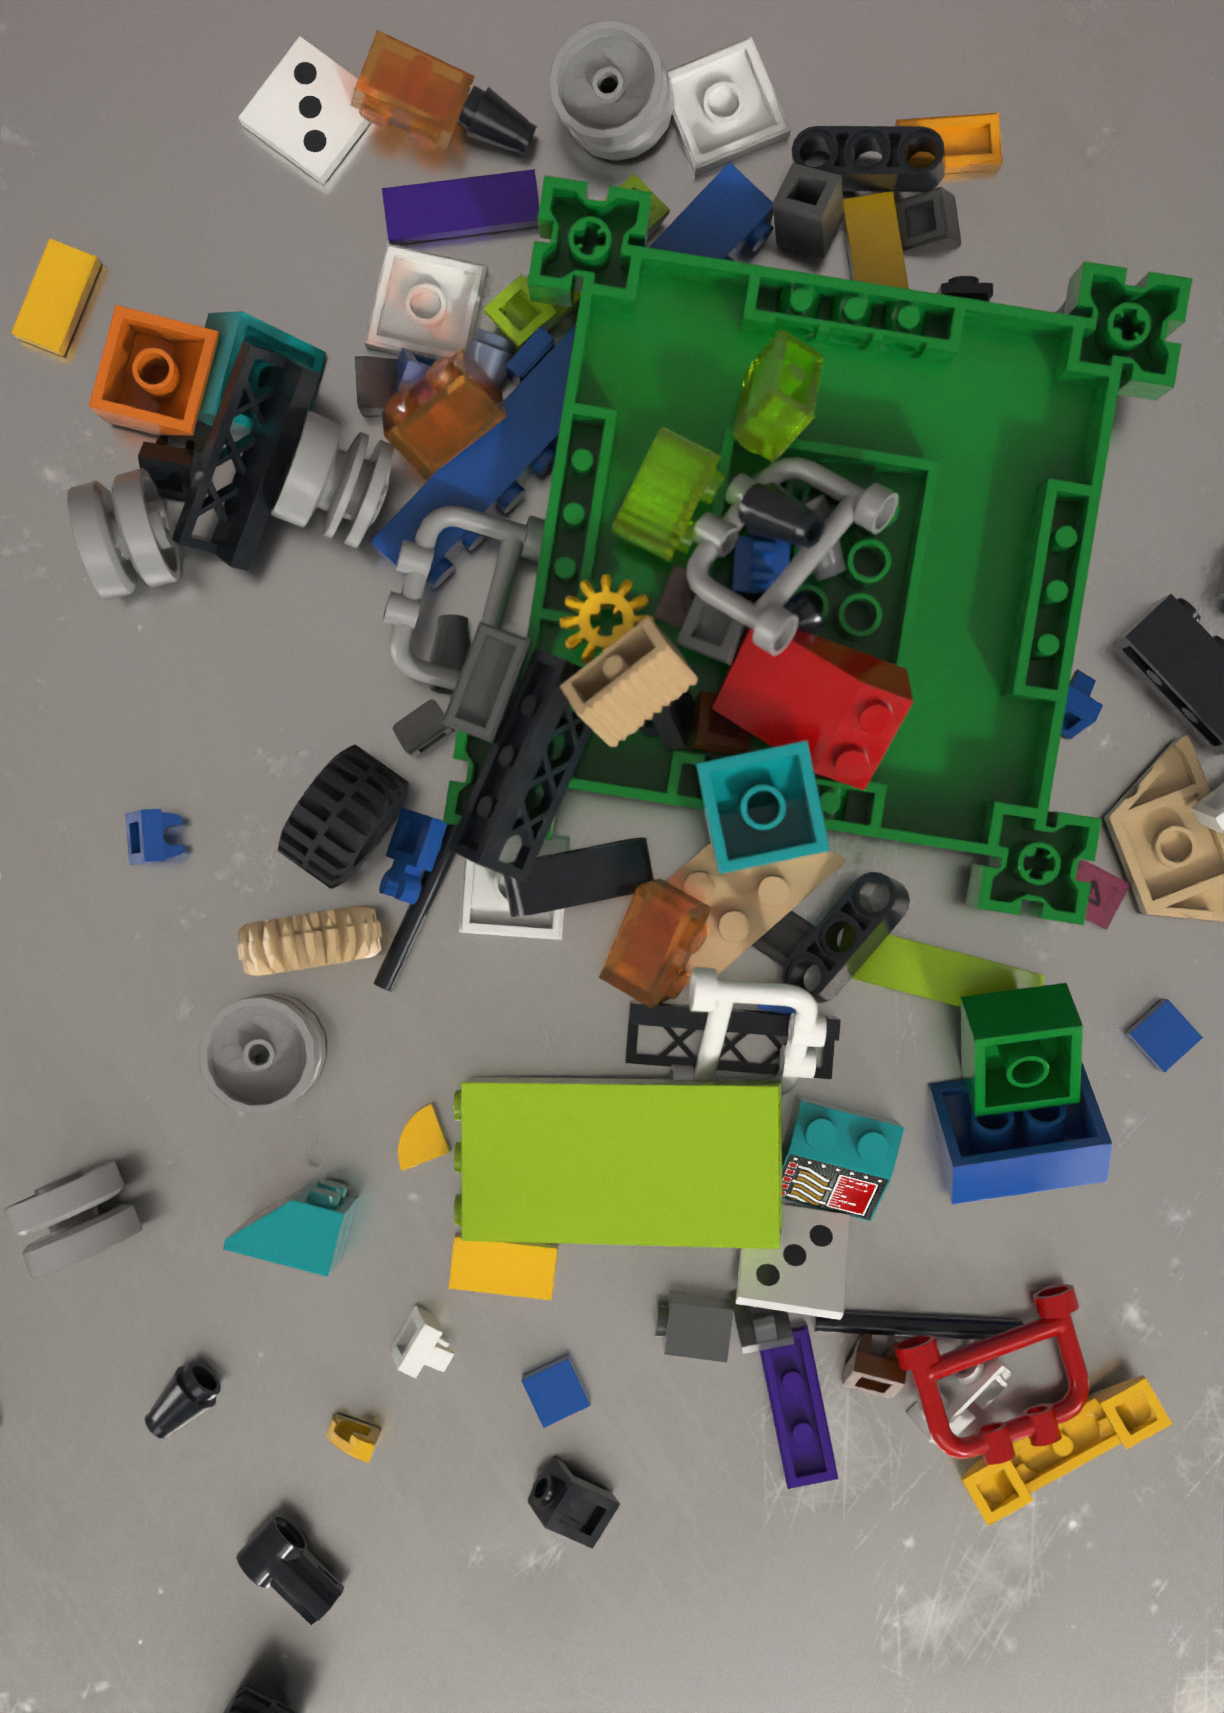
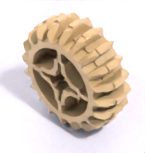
M360 905L245 924L238 930L239 944H237L239 960L243 962L244 973L254 977L374 957L381 951L379 937H382L380 921L376 919L375 909L368 905Z

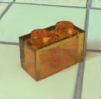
M377 30L356 83L351 106L359 109V114L373 124L387 126L389 123L407 131V136L418 145L430 149H435L436 146H439L446 150L475 76Z
M463 349L450 359L445 356L433 363L420 383L409 391L402 389L394 394L386 403L382 412L384 437L425 480L507 417L502 393Z
M660 878L637 886L599 978L649 1008H653L670 998H677L689 978V972L685 968L691 954L699 951L708 936L709 926L705 923L712 907Z

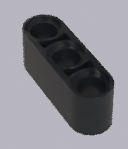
M813 126L804 129L797 135L791 149L793 162L807 167H811L805 164L806 158L811 153L825 151L830 154L826 163L811 168L842 175V191H929L938 186L946 170L944 141L939 133L927 127ZM874 151L882 155V159L873 167H861L856 163L859 156L865 152ZM918 152H928L935 157L934 161L924 168H916L908 163L909 159Z
M646 837L625 839L539 856L536 858L526 883L503 874L511 917L534 915L655 889Z
M869 872L861 875L789 958L783 968V984L799 986L808 991L804 984V975L811 966L817 965L821 972V982L817 988L809 993L817 1003L830 1001L837 996L905 916L909 909L910 898L904 885L879 872ZM885 885L890 893L889 902L885 908L874 912L870 903L871 896L878 887ZM851 925L856 935L855 942L847 951L841 952L837 944L838 934L844 927Z

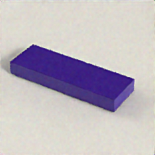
M535 169L382 188L389 243L393 245L539 226V198Z
M806 1321L790 1324L794 1344L759 1351L787 1489L839 1479Z

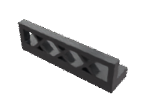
M244 340L242 341L172 537L174 542L178 545L215 554L230 567L244 571L249 570L321 374L295 358ZM255 358L274 364L268 384L253 392L248 382V377ZM249 410L254 420L250 434L234 442L230 432L233 419ZM231 459L236 469L233 481L216 491L212 482L215 469ZM214 508L218 516V522L212 538L209 539L192 534L198 517Z
M534 649L450 842L449 850L477 865L526 883L592 732V729L575 711L571 712L569 701L560 687L581 670L582 667L568 660ZM563 732L566 744L559 758L549 763L546 750L551 738ZM541 783L544 795L539 807L527 813L524 802L527 793L531 787ZM519 833L522 846L514 864L499 860L507 839Z
M630 1000L625 1063L671 1067L672 1064L692 1065L695 1069L698 1057L692 1053L683 1041L696 1030L705 1029L709 1012L690 1011V1006L684 1004ZM732 1008L726 1032L738 1034L731 1040L725 1035V1045L722 1047L720 1058L731 1050L739 1060L719 1059L717 1070L777 1075L779 1064L771 1062L780 1055L781 1046L786 1045L787 1040L781 1044L775 1036L788 1037L790 1016L771 1011ZM825 1016L826 1039L822 1047L821 1067H816L814 1078L832 1079L834 1043L839 1041L841 1020L835 1016ZM639 1025L663 1027L674 1041L659 1054L638 1053ZM672 1028H682L687 1030H685L680 1036H678ZM747 1034L766 1035L777 1048L761 1062L747 1061L735 1045ZM679 1045L687 1056L668 1054Z

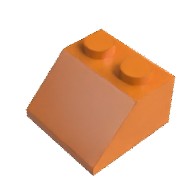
M115 305L89 407L107 423L153 435H193L220 333L209 328Z

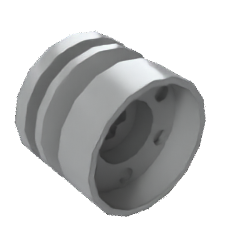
M307 411L270 515L304 528L316 508L325 510L322 534L332 538L341 519L345 518L347 522L342 542L356 548L367 529L375 522L384 502L391 480L390 466L394 445L379 440L370 459L366 460L364 457L369 435L359 432L346 452L338 448L342 424Z

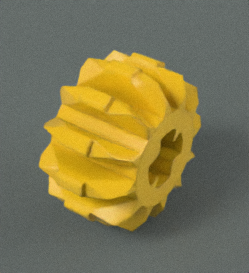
M604 574L601 576L602 592L595 594L588 580L580 582L581 591L587 599L584 603L576 597H566L565 605L570 610L579 613V616L560 618V627L567 630L580 629L579 632L570 636L565 641V644L569 650L576 649L585 642L588 644L581 656L583 664L587 665L594 659L597 650L604 652L649 616L634 615L635 612L643 609L648 604V598L645 594L639 595L629 602L626 600L633 587L632 581L625 579L621 583L618 592L614 593L611 592V576ZM603 609L613 610V617L621 616L623 620L622 625L613 627L611 636L600 635L599 626L594 630L591 627L592 620L601 618Z

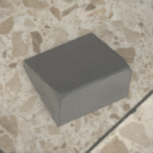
M942 186L895 201L903 254L951 248L961 244L955 196Z
M355 356L357 404L362 416L413 413L412 392L409 393L405 405L399 404L394 396L398 373L395 365L398 359Z
M433 699L419 706L393 726V731L401 746L411 757L414 756L416 758L453 732V728L441 724L445 714Z

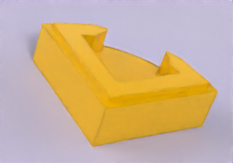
M433 1102L417 1111L402 1131L398 1145V1160L401 1171L451 1151Z
M336 1413V1415L332 1414L326 1436L338 1449L369 1463L381 1430L378 1427Z

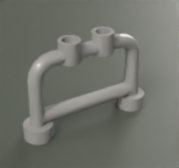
M787 457L775 461L761 471L755 479L740 473L733 479L726 493V501L732 507L722 518L711 512L705 513L694 527L692 539L699 545L688 561L687 579L692 591L703 601L754 630L753 643L776 656L789 645L798 627V616L783 608L784 604L853 521L874 534L881 532L895 513L898 495L878 483L871 485L865 490L818 463L801 457ZM798 479L840 501L838 506L825 520L824 532L818 543L811 548L803 546L756 604L741 597L710 577L709 568L718 556L725 557L730 553L737 542L739 531L744 527L739 519V507L744 494L752 485L769 482L780 485L786 480Z
M449 505L434 509L423 518L416 532L414 542L403 540L396 564V571L406 573L401 594L390 591L382 622L393 625L390 634L389 650L395 665L403 674L420 682L454 690L461 670L421 660L411 650V638L418 619L421 599L439 533L447 527H458L502 540L481 622L501 629L519 557L539 562L545 519L530 515L526 525L469 508Z

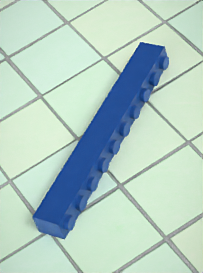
M729 162L648 248L735 261L747 248L752 252L757 250L773 231L774 227L770 224L773 217V202ZM576 324L370 541L375 549L392 566L396 568L403 540L414 542L416 532L423 518L434 509L449 505L461 506L493 516L500 509L507 513L524 496L526 490L522 486L535 472L540 476L544 475L554 465ZM458 527L444 528L436 540L434 556L424 590L429 584L433 588L438 587L453 571L455 565L451 561L464 547L469 551L473 550L486 535Z

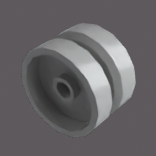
M609 19L588 23L568 36L555 54L549 75L551 101L565 126L581 147L593 156L617 161L637 157L655 146L669 127L674 109L672 81L650 37L632 24Z
M144 468L116 475L112 484V494L97 480L71 487L68 490L67 506L75 542L89 578L102 598L110 600L132 594L136 588L138 576L152 588L179 580L180 563L176 543L172 540V528L156 485Z
M278 993L242 998L220 1009L206 1025L198 1047L200 1073L209 1091L227 1107L247 1114L272 1113L303 1096L318 1080L326 1059L325 1034L315 1014L296 999ZM259 1044L264 1045L269 1051V1058L266 1063L262 1062L264 1055L256 1054V1046Z
M115 1161L83 1174L79 1170L35 1189L34 1195L3 1209L13 1234L25 1236L46 1227L50 1230V1234L28 1244L21 1253L32 1279L84 1260L143 1230L135 1208L131 1204L121 1203L100 1212L97 1209L96 1205L120 1194L125 1186Z

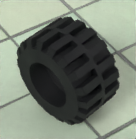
M352 745L338 753L322 769L296 804L282 829L278 852L330 889L336 888L346 882L359 869L387 832L406 799L408 781L359 746Z

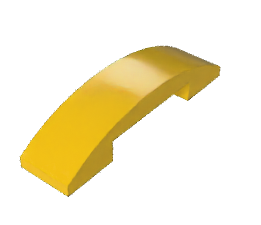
M1144 1375L1089 1395L1087 1403L1077 1416L1058 1425L1062 1436L1058 1442L1036 1447L1031 1445L1029 1437L1013 1442L1016 1454L1013 1459L1001 1464L989 1465L982 1458L960 1478L987 1526L1033 1502L1031 1493L1121 1443L1127 1450L1172 1425V1422Z

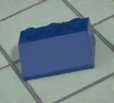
M1083 1062L1081 1064L1080 1103L975 1117L964 1079L929 1084L939 1159L952 1205L1108 1181L1112 1141Z

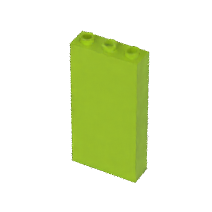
M471 1077L461 1082V1090H456L453 1112L455 1120L461 1121V1142H456L453 1161L455 1173H461V1194H457L455 1197L454 1222L456 1226H462V1241L756 1249L780 1248L782 1242V1081Z

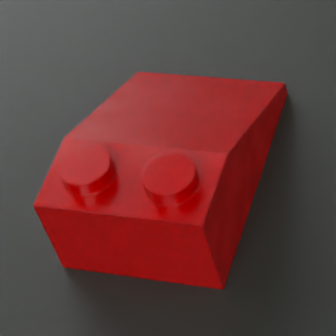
M748 627L732 664L729 666L711 703V709L772 747L807 741L814 773L865 790L914 702L907 669L798 628L789 645L780 654L774 656L753 643L754 630Z

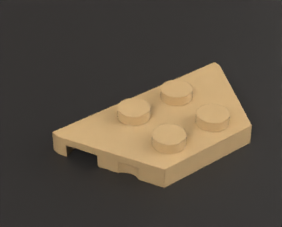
M1189 735L1175 739L1104 817V820L1141 914L1224 922V834L1201 825L1191 810L1193 805L1211 793Z
M710 841L662 884L689 986L693 967L716 968L717 975L721 973L845 864V859L838 854L828 851L719 874L716 870Z

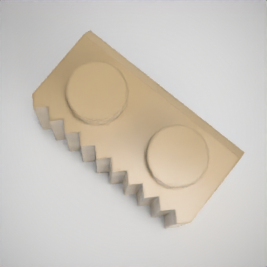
M648 616L560 687L576 714L610 747H617L619 740H626L627 735L634 733L640 726L643 727L645 720H652L654 713H661L662 706H669L671 701L678 699L683 692H687L689 685H696L698 678L677 647Z

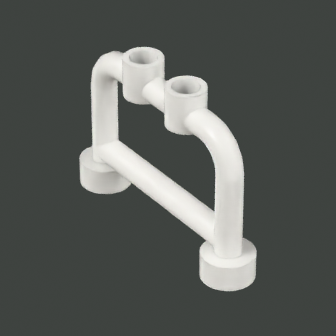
M692 968L689 988L690 1011L709 1013L695 1071L692 1065L672 1064L669 1071V1079L751 1080L715 1077L733 1003L780 1005L794 1008L796 1013H791L787 1044L782 1045L780 1050L778 1074L766 1080L782 1081L783 1096L792 1090L798 1078H814L816 1070L815 1047H823L825 1044L826 1017L825 1015L818 1014L817 1002L808 991L799 986L781 983L717 979L716 968Z

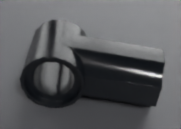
M274 1515L237 1553L236 1559L238 1564L251 1581L262 1588L268 1589L272 1587L310 1625L319 1621L332 1608L345 1588L307 1550L305 1538L297 1527L281 1515Z

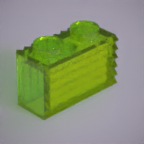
M785 330L777 331L776 338L770 339L769 346H764V351L758 354L757 361H752L751 368L746 369L733 429L734 438L746 450L760 454L770 461H776L815 417L813 414L816 410L814 406L817 404L815 400L818 398L817 392L819 389L817 387L820 385L818 381L821 379L820 374L822 370L820 368L823 366L821 362L824 360L818 351Z
M661 426L614 520L612 533L669 562L672 561L676 550L687 554L696 534L694 527L697 522L693 521L692 518L701 500L711 505L724 479L725 474L716 470L721 455Z

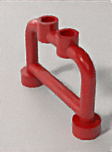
M1073 1285L1052 1286L1033 1294L1039 1319L940 1355L934 1335L911 1337L894 1346L900 1369L912 1371L929 1432L936 1446L946 1455L958 1459L983 1455L986 1464H1001L1016 1456L1013 1442L1029 1437L1032 1446L1040 1447L1056 1443L1062 1438L1058 1425L1071 1420L1081 1412L1087 1403L1090 1391L1088 1371L1071 1317V1313L1079 1309ZM1053 1336L1056 1337L1069 1384L1067 1394L1063 1399L1052 1404H1040L1029 1407L1022 1412L1021 1416L1005 1422L999 1421L982 1425L976 1429V1433L966 1437L956 1436L952 1432L937 1384L938 1379Z

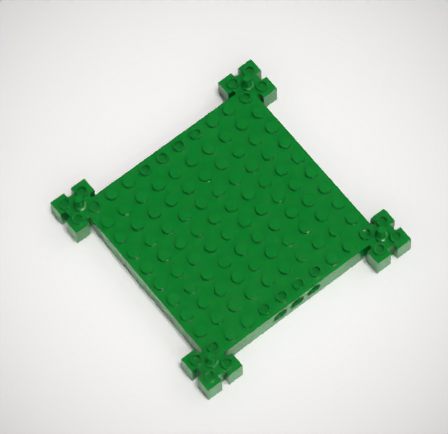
M544 175L538 212L540 238L550 239L551 242L534 241L527 282L530 301L572 308L574 293H581L527 632V639H530L533 644L521 673L520 681L534 649L568 660L582 668L586 666L581 662V656L588 644L585 642L573 650H569L565 644V641L570 636L579 632L580 629L567 630L560 627V618L579 616V613L570 610L564 601L567 596H573L584 603L587 599L581 591L580 582L588 580L596 594L602 592L601 576L609 574L612 581L611 592L614 593L618 592L621 583L625 579L632 581V590L626 598L628 602L639 595L645 594L647 596L648 604L643 609L635 612L634 615L652 616L654 623L680 651L698 678L696 685H689L688 687L693 700L695 701V697L701 690L717 693L730 665L684 648L676 643L686 620L679 594L682 590L695 595L687 579V565L692 553L699 545L692 539L693 530L698 520L707 512H711L719 518L726 514L732 507L726 501V493L729 485L738 474L744 473L755 479L771 463L787 457H801L814 461L865 490L871 485L878 483L898 495L897 508L887 526L881 532L874 534L853 521L840 537L842 557L847 569L819 581L815 580L813 572H811L791 596L794 597L801 591H804L818 611L827 628L816 634L817 636L907 669L914 701L865 790L814 773L825 829L989 855L988 866L972 864L966 905L977 909L1020 915L1022 900H1030L1028 915L1084 925L1091 883L1075 880L1078 860L1095 861L1102 819L1064 812H1050L1048 810L1117 396L1123 395L1156 401L1174 388L1181 343L1168 342L1166 338L1185 323L1193 278L1149 271L1135 286L1125 284L1128 268L1084 261L1069 279L1064 314L648 248L646 243L652 211V192L609 185L607 202L592 200L588 198V182ZM789 479L779 485L801 502L824 494L829 506L834 505L836 508L840 501L798 479ZM745 525L739 531V536L759 537L750 534ZM792 543L790 544L789 563L799 552L795 544ZM734 547L725 557L718 556L709 568L710 577L731 591ZM738 594L753 604H756L762 597V595ZM685 597L686 605L689 610L692 600ZM603 609L601 618L592 620L591 627L594 630L599 626L600 635L611 636L613 627L622 625L623 620L621 616L614 618L613 610ZM597 650L594 659L602 652ZM570 704L571 712L575 711ZM640 727L634 733L627 735L626 740H619L617 747H610L592 730L567 788L704 810L696 764L732 757V755L691 748V734L686 748L666 750L660 737L645 736L641 733ZM457 730L453 759L469 763L466 782L449 780L443 823L459 824L493 743ZM563 732L551 738L546 750L549 763L559 758L566 745ZM750 733L749 751L747 753L774 748ZM541 783L531 787L524 800L527 813L539 807L543 798ZM555 817L546 835V840L552 839Z

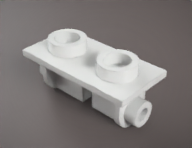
M994 1358L937 1381L950 1428L956 1436L976 1418L967 1409L973 1401L984 1410L1004 1389L1010 1386L1006 1381L1013 1373L999 1359ZM919 1398L906 1413L927 1440L935 1444L929 1432Z

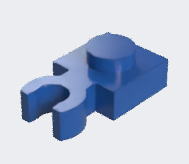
M401 807L385 855L394 859L392 867L382 877L379 893L395 897L397 900L410 904L417 902L421 892L420 875L422 869L432 872L437 854L442 846V839L447 827L446 823Z

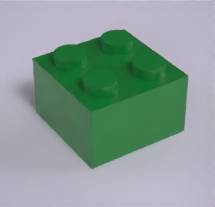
M1067 983L961 997L962 1076L975 1117L1080 1103L1083 1024Z

